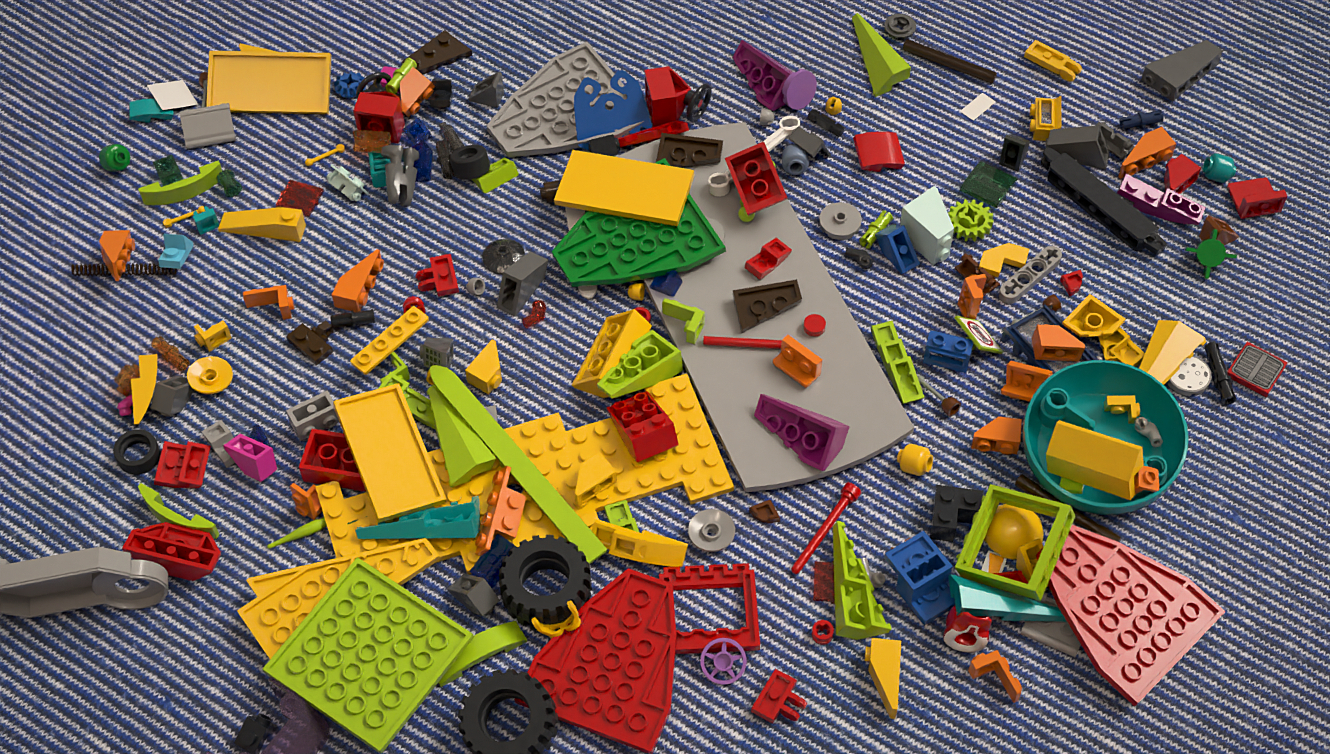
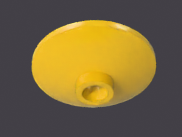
M219 357L198 359L189 367L187 372V380L191 388L203 394H214L223 391L229 386L233 378L230 364Z

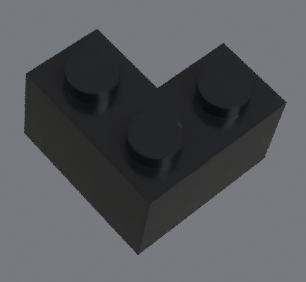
M936 485L933 497L930 539L953 542L957 522L972 524L974 514L979 512L982 505L983 491Z

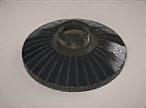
M499 239L491 242L484 249L482 259L489 271L503 275V271L522 258L525 252L518 242L510 239Z

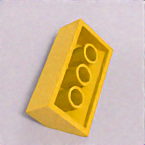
M635 309L607 317L571 386L602 398L609 397L597 387V383L611 367H616L620 362V357L624 353L627 354L631 349L632 343L648 333L652 325Z

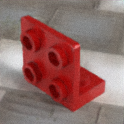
M1267 177L1233 182L1227 185V189L1241 219L1279 213L1282 211L1288 197L1285 190L1273 191Z

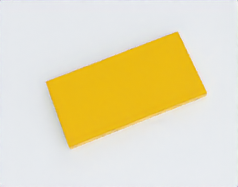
M209 51L206 107L229 103L230 112L329 114L331 54Z
M572 150L554 202L558 206L678 226L695 174L694 170Z
M399 383L333 401V407L378 523L446 503L445 494Z

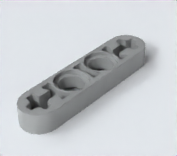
M1055 246L1044 248L1002 284L999 299L1005 304L1017 302L1059 265L1062 257L1061 250ZM1040 266L1043 268V271L1036 272L1032 267ZM1026 278L1029 283L1021 284L1018 279Z

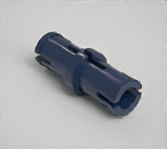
M1162 111L1138 112L1137 115L1120 117L1121 130L1135 127L1145 128L1146 125L1163 123Z

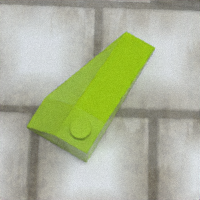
M651 330L632 343L630 351L620 357V362L616 367H611L597 383V387L612 399L654 386L658 382L670 379L683 371L681 351L654 330Z

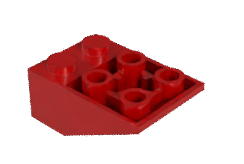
M648 391L638 393L631 398L618 401L614 405L606 407L626 448L636 462L679 445L674 423Z

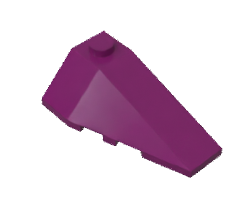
M741 40L732 58L741 73L746 76L750 88L755 91L757 100L772 111L785 105L782 89L786 79L793 71L744 40Z
M760 394L754 416L784 441L783 444L799 455L798 458L802 462L821 471H825L842 450L850 427L827 416L765 394Z

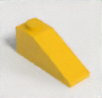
M872 638L870 647L866 646L864 661L869 662L868 671L890 719H895L898 710L901 641Z

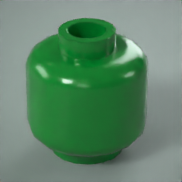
M120 144L107 145L99 154L101 166L110 172L122 171L130 164V153L126 147Z

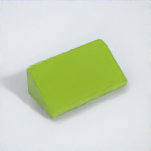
M504 157L491 164L486 174L472 180L483 193H488L515 178L519 173L515 163Z

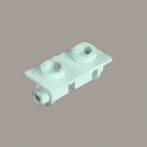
M331 164V167L335 170L327 175L329 184H332L339 191L346 185L341 192L352 201L360 200L363 191L367 195L369 194L363 189L365 185L356 177L352 180L349 178L351 173L342 166L338 169Z

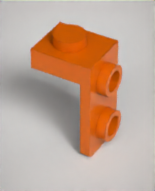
M286 285L252 289L243 292V299L247 308L279 303L283 320L292 318L291 310L295 309L292 296L289 297Z
M292 483L290 485L291 497L295 502L296 511L303 517L308 516L315 520L322 512L316 485L313 484L306 492L295 483Z
M998 650L986 655L984 653L978 654L971 660L968 672L972 679L995 670L1012 702L1019 701L1022 691L1021 684L1016 677L1013 678L1009 671L1008 661L1005 657H1001Z

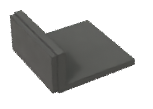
M800 126L789 137L791 142L813 158L820 150L829 157L831 156L823 144L824 141L813 132L808 133Z

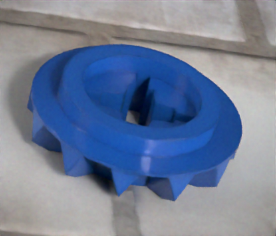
M353 71L349 74L343 72V75L337 76V80L334 81V89L342 97H356L357 87L365 77L361 76L360 72L356 74ZM349 81H353V83H351V85L348 88L347 84L349 83Z

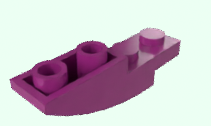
M1125 174L1117 194L1133 201V207L1139 211L1176 223L1198 225L1206 208L1168 188L1165 192H1162L1128 174Z

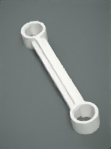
M785 116L780 120V128L764 140L768 152L784 139H789L795 129L800 126V120L797 117ZM729 169L725 173H714L709 177V191L712 195L721 197L729 193L730 183L734 181Z

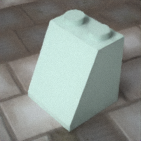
M933 186L902 208L900 225H905L913 247L930 263L935 265L940 260L944 261L950 255L954 227L938 189Z

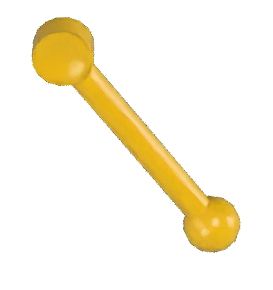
M338 144L335 149L313 159H306L305 164L306 166H312L314 162L334 153H343L345 147L343 144Z
M200 206L198 210L195 211H197L198 214L204 212V206ZM194 211L174 219L167 218L163 221V224L167 228L171 227L172 223L194 216Z

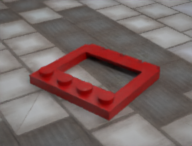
M749 563L732 564V570L729 571L728 564L708 565L709 571L704 572V565L685 566L684 573H680V566L663 567L664 573L659 574V579L673 584V590L743 587L746 627H741L739 630L717 628L716 631L693 629L691 632H680L676 630V654L702 653L709 642L718 638L732 639L739 643L744 651L760 650L754 569L749 570ZM723 642L713 644L707 650V653L720 652ZM726 642L727 652L740 651L732 643Z

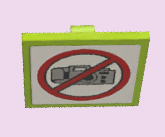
M961 316L954 317L968 335L966 339H971L974 342L972 350L978 348L983 351L1003 353V350L979 320Z

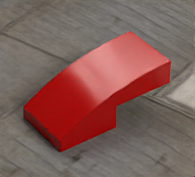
M775 238L763 245L759 254L747 260L744 268L761 280L778 267L790 255L792 249L778 238Z

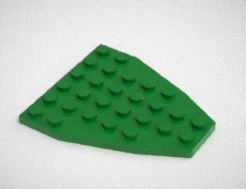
M665 158L655 162V164L670 166ZM688 194L678 226L588 211L552 250V254L570 285L577 287L619 284L688 271L726 252V247L691 195Z

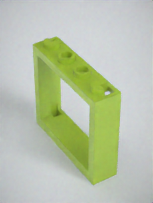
M990 484L986 495L982 496V505L979 512L974 514L970 533L965 535L964 547L961 553L956 556L957 563L955 569L960 577L1041 601L1075 519L1073 509L1067 504ZM999 503L1055 517L1028 584L972 568Z

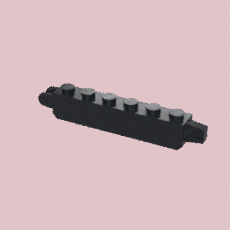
M1050 147L1043 151L1041 165L1048 171L1047 181L1123 243L1136 252H1141L1146 248L1155 255H1158L1165 250L1167 243L1158 235L1159 227L1140 213L1137 208L1125 201L1121 195L1115 193L1106 183L1100 181L1091 171L1085 169L1067 153L1060 154Z

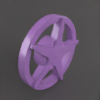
M718 638L705 646L701 654L700 663L703 673L709 680L717 684H730L743 675L747 660L746 654L739 643L729 638ZM723 642L722 650L716 655L707 653V650L713 644ZM726 642L735 645L741 654L732 656L726 651ZM705 656L714 660L715 668L711 674L705 668ZM743 658L742 668L735 676L731 669L733 661ZM719 670L727 671L732 679L718 680L713 678V676Z

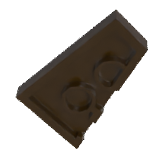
M444 30L407 58L413 59L417 64L415 69L424 75L437 70L438 66L447 62L450 65L455 63L456 59L465 56L468 58L472 56V50Z
M661 133L656 162L665 158L670 166L679 168L719 163L722 156L723 140Z
M797 279L738 289L732 292L741 333L802 302Z

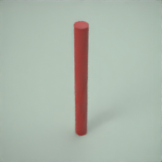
M704 336L703 345L781 349L782 340L715 336Z

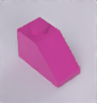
M243 434L237 435L223 445L225 451L242 472L253 479L262 482L277 470L272 447Z

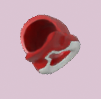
M954 605L947 614L943 640L948 646L958 651L970 653L983 650L989 640V628L992 620L989 616H973L968 612H961L957 616L956 606Z

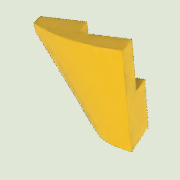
M1121 327L1112 336H1098L1105 360L1117 361L1134 367L1142 362L1145 353L1131 341L1130 336Z

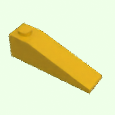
M278 207L224 212L218 231L301 242L306 223L302 210Z

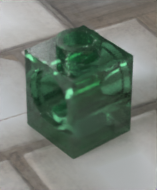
M173 155L153 161L155 171L162 186L183 180Z

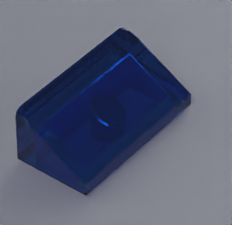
M423 141L409 147L419 152V159L413 166L417 169L416 182L431 181L433 150Z
M497 534L491 543L490 550L481 555L469 572L476 577L484 578L489 586L494 588L499 581V569L502 567V561L505 556H509V550L515 545L500 534Z

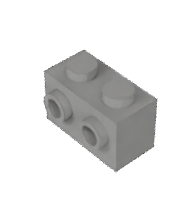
M328 391L286 410L290 425L300 441L309 438L311 429L324 430L335 426L339 422L333 407V399Z

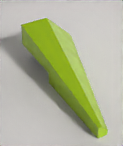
M856 13L852 17V23L855 26V34L859 40L860 51L865 68L868 71L873 95L877 97L891 91L892 85L908 79L911 66L859 13Z
M435 384L429 387L427 395L430 397L431 412L434 413V425L441 452L444 454L445 470H448L450 487L469 482L473 475L491 470L496 457L441 394Z
M837 521L833 525L836 635L859 640L889 633L892 630L890 623L886 624L882 615L884 609L875 600L873 595L874 587L861 559L856 558L853 551L854 543L852 540H848L844 531L845 523Z

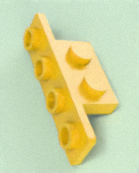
M415 306L411 307L350 360L351 364L364 375H367L429 321L428 316Z

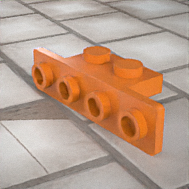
M509 466L496 471L493 476V490L487 498V504L489 505L487 512L481 520V525H483L482 531L475 542L477 546L475 554L478 556L490 550L494 533L509 540L516 538L527 496L506 487L511 471Z

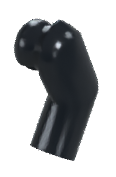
M846 248L845 258L855 259L862 269L872 267L873 261L867 251Z

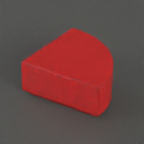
M1077 270L1061 276L1060 281L1069 296L1079 291L1083 275L1081 270Z

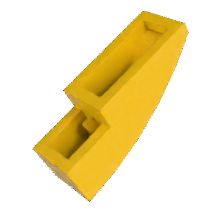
M157 354L138 355L140 378L131 379L134 425L141 423L153 397L157 378Z

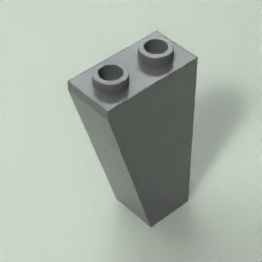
M1205 40L1147 64L1141 80L1173 102L1219 64L1223 50Z

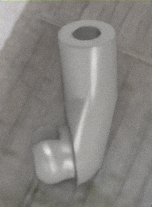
M1139 417L1135 420L1136 431L1149 438L1153 447H1159L1163 443L1155 424L1148 422L1144 417Z
M860 558L873 587H881L885 583V576L881 572L874 573L870 571L868 559Z

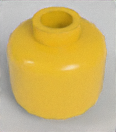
M908 444L899 451L897 462L900 463V468L903 472L922 476L931 470L933 455L930 454L929 449L926 447Z

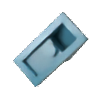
M164 234L165 249L158 260L159 267L181 269L194 246L193 242L184 235Z

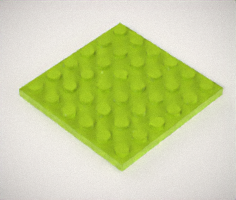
M357 557L262 670L266 675L382 754L465 650L474 636L471 632Z

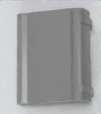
M229 103L191 110L187 109L179 112L187 149L236 141Z
M1045 592L1041 601H1038L1059 608L1056 601L1047 597ZM1025 621L1020 633L1073 657H1076L1081 645L1068 622Z

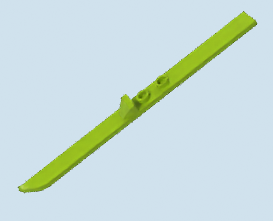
M431 366L429 369L431 378L437 389L496 456L502 468L505 466L511 467L510 474L568 542H573L578 546V551H583L589 564L606 553L607 548L458 376L447 367Z

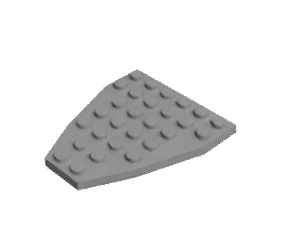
M585 42L553 57L510 96L486 126L487 131L506 156L516 157L549 154L581 148L578 144L587 143V140L611 134L614 135V138H620L623 135L630 134L629 131L642 122L626 126L620 130L616 129L612 133L577 141L574 95L584 78H592L601 85V91L593 102H590L591 107L595 105V102L603 94L614 92L624 100L627 99L626 94L623 95L610 86V81L615 75L614 72L592 46ZM618 80V85L624 87V84ZM587 85L585 92L587 94L593 93V87ZM607 101L605 108L607 110L613 109V102Z

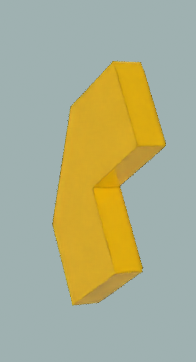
M1006 243L983 252L978 269L983 267L990 275L999 277L1003 263L1022 268L1026 263L1029 249L1012 243Z

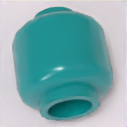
M1214 153L1205 159L1202 170L1207 179L1225 183L1234 177L1236 166H1234V160L1231 157Z

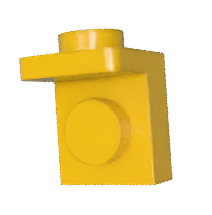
M223 320L212 325L206 331H203L198 324L194 326L196 335H194L195 340L200 347L204 345L209 352L232 339L229 328Z
M1107 396L1104 401V411H1111L1112 414H1122L1128 411V424H1133L1136 417L1140 416V405L1136 403L1135 396Z

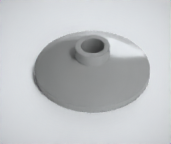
M707 509L698 512L691 519L688 526V534L691 542L697 548L707 552H717L725 549L732 543L735 536V525L731 517L725 512L717 509ZM710 532H713V533H715L716 535H714V536H709V535H707V534L710 533Z

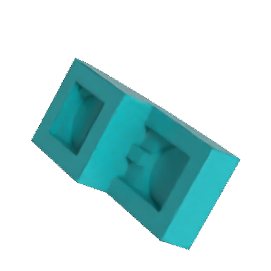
M141 99L129 103V120L150 123L151 117L172 120L173 109L162 110L156 99Z

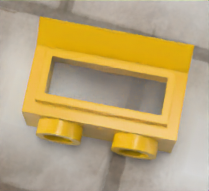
M1061 96L1055 99L1036 98L1035 103L1030 105V116H1033V119L1030 121V132H1033V140L1046 141L1049 138L1051 129H1061Z

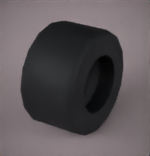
M466 145L453 151L450 155L453 173L456 178L461 180L481 177L490 169L487 151L483 146Z

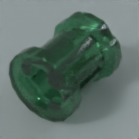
M223 170L217 175L216 180L219 185L223 186L227 197L237 196L242 191V185L236 181L232 170Z

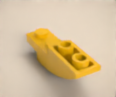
M596 519L594 521L592 532L609 550L611 555L663 566L682 567L688 547L687 543L646 530L639 533Z

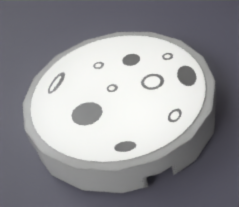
M1192 356L1190 359L1186 358L1179 365L1180 369L1167 382L1169 387L1176 393L1184 396L1199 395L1209 386L1212 378L1211 370L1203 360Z

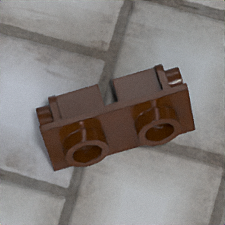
M965 253L960 259L962 263L954 268L964 278L971 275L985 274L987 279L983 289V296L1000 285L995 280L994 275H990L983 267L978 269L979 264L973 259L971 254Z

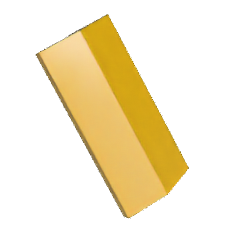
M1060 420L1055 425L1046 452L1047 471L1049 473L1131 500L1135 495L1134 476L1144 466L1143 448L1141 446Z

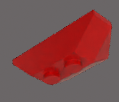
M168 522L147 526L143 529H133L122 547L123 552L131 553V557L134 560H146L157 563L167 570L168 575L190 581H195L211 574L221 556V551L209 532Z

